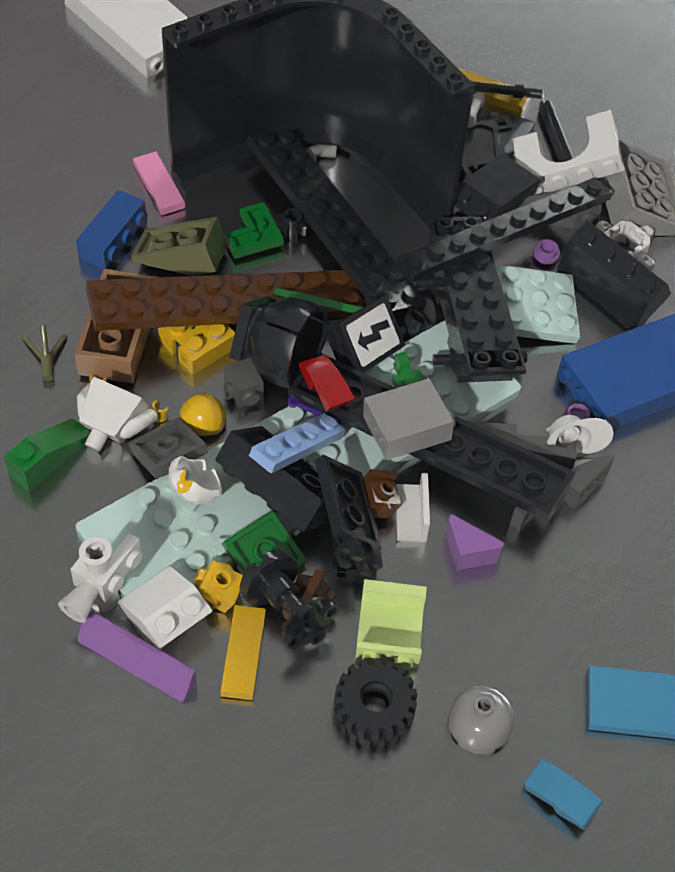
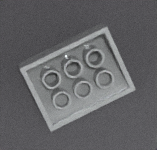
M619 139L625 171L599 178L612 191L610 200L606 201L611 225L615 226L621 221H631L637 227L643 225L652 227L654 230L653 236H675V180L669 160Z

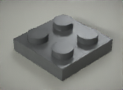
M179 417L128 442L130 452L156 480L169 474L170 464L177 457L183 456L187 459L196 460L208 453L206 443Z

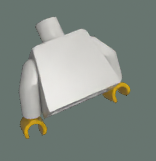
M96 375L89 377L90 383L76 397L77 411L80 417L79 422L91 430L85 445L98 452H101L107 438L123 443L125 439L133 437L155 421L164 422L168 417L169 407L159 410L160 401H153L152 409H148L149 405L142 397L107 383V378L105 377L103 380H100Z

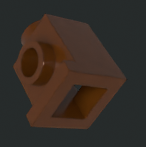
M370 469L363 477L373 515L378 518H391L402 505L395 483L396 471Z

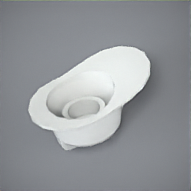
M564 415L556 419L546 429L548 436L547 446L576 448V457L591 455L606 448L612 441L614 432L611 424L606 420L600 418L581 420L577 416Z

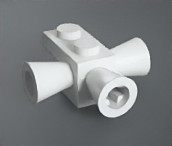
M128 533L113 554L110 542L102 537H91L81 544L79 548L80 557L70 569L73 584L77 587L58 602L60 609L67 616L77 622L84 623L91 608L96 611L107 612L118 605L117 602L120 600L118 591L123 585L124 577L130 569L133 570L138 566L142 558L140 539Z

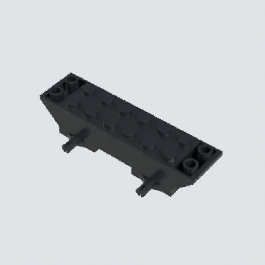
M472 216L429 218V244L483 223L481 217ZM491 250L430 275V277H424L414 282L416 288H430L435 294L437 304L442 306L449 333L447 341L449 354H433V366L450 365L455 372L457 383L512 381L514 375L526 374L527 351H521Z

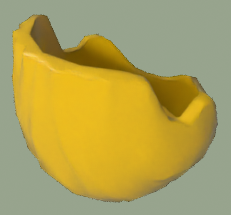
M207 393L193 395L183 403L179 410V418L197 436L217 435L223 430L227 421L223 404L217 398Z

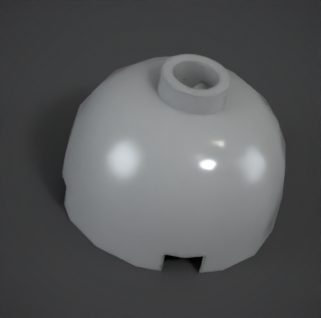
M488 686L468 688L455 698L448 715L450 733L458 741V744L467 751L474 754L493 753L495 749L500 748L509 741L514 727L513 709L508 699L498 690Z

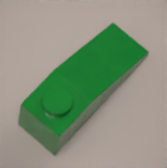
M71 418L24 438L4 455L9 476L30 492L85 445L90 431Z

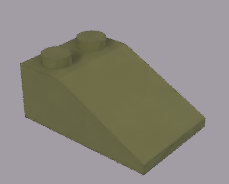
M217 216L145 229L131 255V259L136 263L189 276L200 274L207 276L216 272L228 243Z

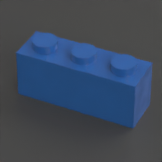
M117 190L76 239L78 258L102 269H107L112 262L118 259L125 245L131 243L137 230L146 224L148 214L146 213L145 200Z

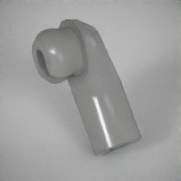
M317 144L305 148L315 162L317 157L336 158L337 145Z

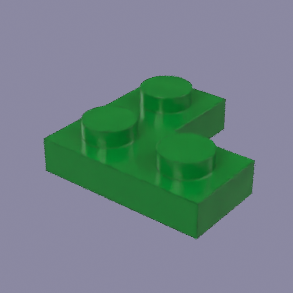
M264 202L240 208V217L246 228L225 233L227 245L234 259L281 246L284 239Z

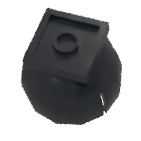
M265 296L243 303L229 358L237 361L250 358L261 377L276 386L289 388L301 374L298 364L313 359L318 352L321 353L323 350L326 334L322 325L329 321L327 310L316 303L291 297L276 301L274 298Z

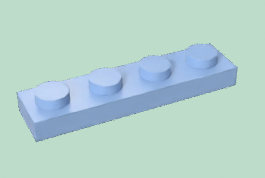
M323 413L254 445L249 456L272 474L342 439L346 429L340 426L334 418Z

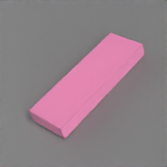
M157 152L133 158V165L161 215L185 208V201Z

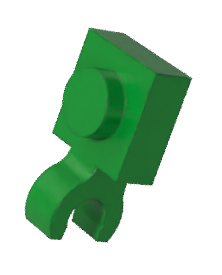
M406 352L395 354L397 362H394L393 366L397 375H393L392 379L395 388L424 380L420 369L411 370L410 360Z

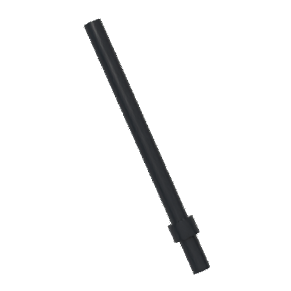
M471 81L475 85L474 91L511 95L515 99H524V97L543 99L544 89L529 88L524 84L511 86Z

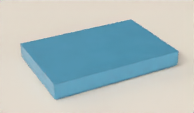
M589 665L587 670L588 730L675 739V675Z

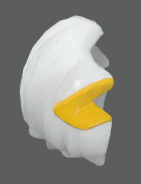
M179 456L171 462L169 467V483L174 492L183 500L196 505L200 503L207 504L208 501L212 502L216 496L222 494L220 478L215 469H206V460H193Z

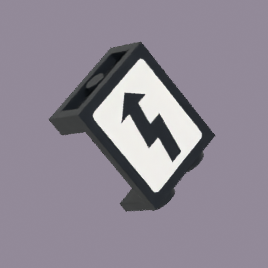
M386 295L367 297L364 299L366 306L347 318L330 320L322 325L336 360L365 373L406 346Z

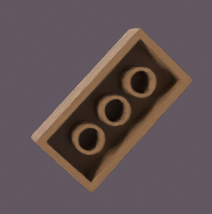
M103 269L100 280L158 277ZM89 310L74 353L78 375L89 377L96 375L97 378L103 379L105 377L108 380L133 383L150 328L95 331L91 311Z

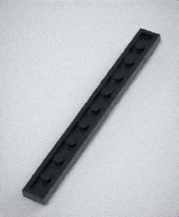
M594 177L399 256L396 259L395 266L413 283L610 200L612 191Z

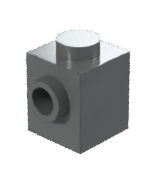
M250 358L224 366L223 388L227 398L233 399L237 409L251 406L258 401L264 400V382Z

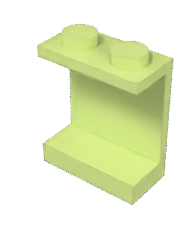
M364 579L355 656L356 662L367 659L368 665L373 664L374 658H381V665H386L387 660L394 662V667L397 669L400 666L405 670L419 668L422 653L420 646L423 609L427 587Z

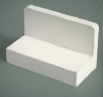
M421 473L419 485L396 484L402 504L395 512L396 541H427L430 526L428 473Z

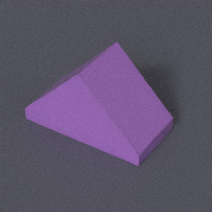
M451 514L448 519L445 535L456 569L462 570L498 563L501 559L505 543Z

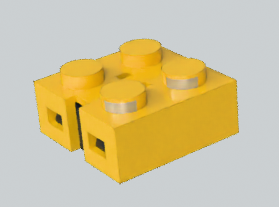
M227 324L158 328L160 343L172 355L177 353L179 355V362L192 375L231 352L235 332Z

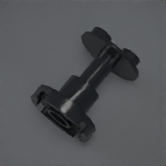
M275 550L261 556L264 561L259 565L253 562L244 573L240 582L239 590L243 595L242 597L252 607L261 608L271 604L277 611L285 610L290 615L282 632L283 642L290 649L299 648L309 643L317 645L322 642L327 634L325 630L333 617L338 613L339 606L326 595L313 597L306 602L299 598L300 589L294 583L298 572L297 563L285 551Z

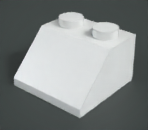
M171 566L117 602L144 641L160 650L205 619L212 612V609L197 588Z

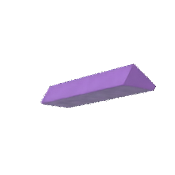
M90 610L86 621L81 624L78 635V642L176 700L180 702L186 701L197 685L195 669L96 612Z

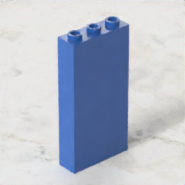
M675 314L562 355L557 372L559 379L572 392L575 402L583 404L589 409L590 417L606 420L611 424L612 429H616L675 405Z

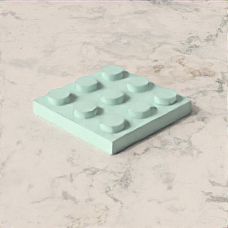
M496 264L516 336L577 344L580 339L572 275Z

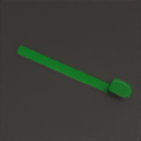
M275 288L274 296L303 299L320 306L355 313L363 308Z

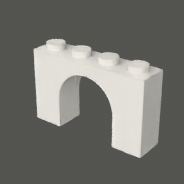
M611 110L586 117L589 143L579 156L569 161L551 162L545 159L537 132L513 139L516 163L541 179L540 184L529 196L563 189L594 177L601 178L625 171L617 129Z

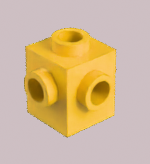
M212 560L206 568H199L192 584L196 585L197 590L211 609H218L226 613L235 604L240 592L239 586L243 575L233 571V568L227 563Z

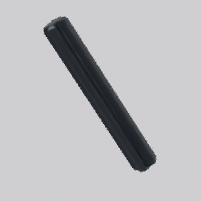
M541 101L538 109L558 161L565 162L574 159L551 101Z

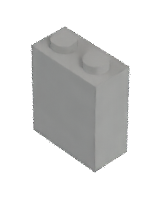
M429 378L364 398L363 417L386 460L452 440L453 427L456 425L454 414L451 410H447L443 403L441 391L438 388L435 389Z

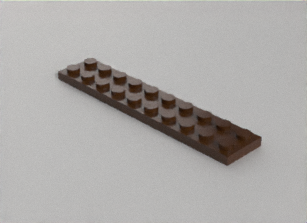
M344 270L86 280V293L95 331L238 323L243 303L265 296L274 298L276 301L285 299L274 296L275 288L364 307L359 289ZM321 306L327 310L328 319L347 318L353 314Z

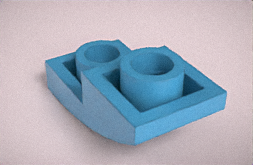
M544 758L523 783L528 792L552 805L556 814L583 830L603 804L602 800L592 791Z

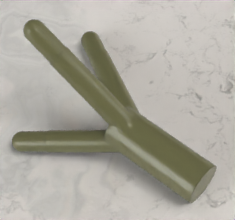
M41 324L43 352L27 335H23L22 339L41 359L42 380L52 381L54 379L52 359L67 339V335L63 334L49 352L46 325Z

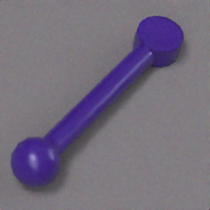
M292 396L288 398V405L292 408L300 407L317 416L323 414V412L300 402ZM332 417L341 426L342 422L339 419Z

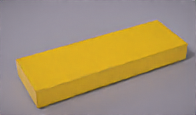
M234 606L220 691L221 697L253 700L266 616L265 608Z

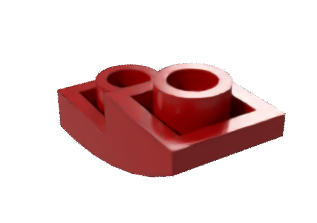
M325 355L298 364L309 389H316L326 411L350 404L355 399L338 369Z

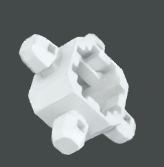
M603 220L596 224L598 229L618 244L621 242L624 244L629 243V247L634 251L629 250L628 253L651 271L654 269L655 263L647 255L650 239L654 233L652 227L649 225L637 227L631 221H621L615 226Z

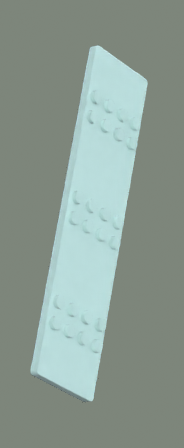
M445 321L406 341V346L365 372V374L394 387L392 379L393 375H397L393 363L397 362L395 354L406 352L410 360L411 370L420 369L424 380L429 378L435 389L438 388L441 391L443 403L447 410H451L455 416L465 421L479 420L518 397L521 390V385L514 378L512 381L457 383L455 372L450 365L433 366V354H449L447 344L449 333ZM288 406L252 427L263 426L276 436L317 417V415L300 407L292 408ZM343 422L341 426L346 430L342 439L304 457L307 462L316 468L315 460L324 454L362 472L363 477L370 469L392 471L414 458V456L405 454L386 460L374 437ZM224 442L196 459L206 460V469H215L220 478L222 494L216 496L212 502L208 501L207 504L200 503L196 505L183 500L172 489L168 474L157 480L155 479L76 524L77 535L82 542L91 537L105 538L112 546V554L128 533L140 539L142 558L138 566L133 570L130 569L124 577L123 585L118 591L122 598L169 566L191 583L199 568H206L212 560L224 562L232 566L234 562L221 543L272 511L266 505V501L258 495L247 491L244 487L245 484L236 477L226 474L223 471V467L215 461ZM275 512L288 532L294 529L289 524L287 518Z

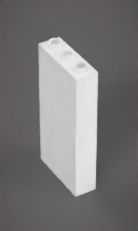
M64 0L65 5L146 78L164 70L162 28L188 18L168 0Z

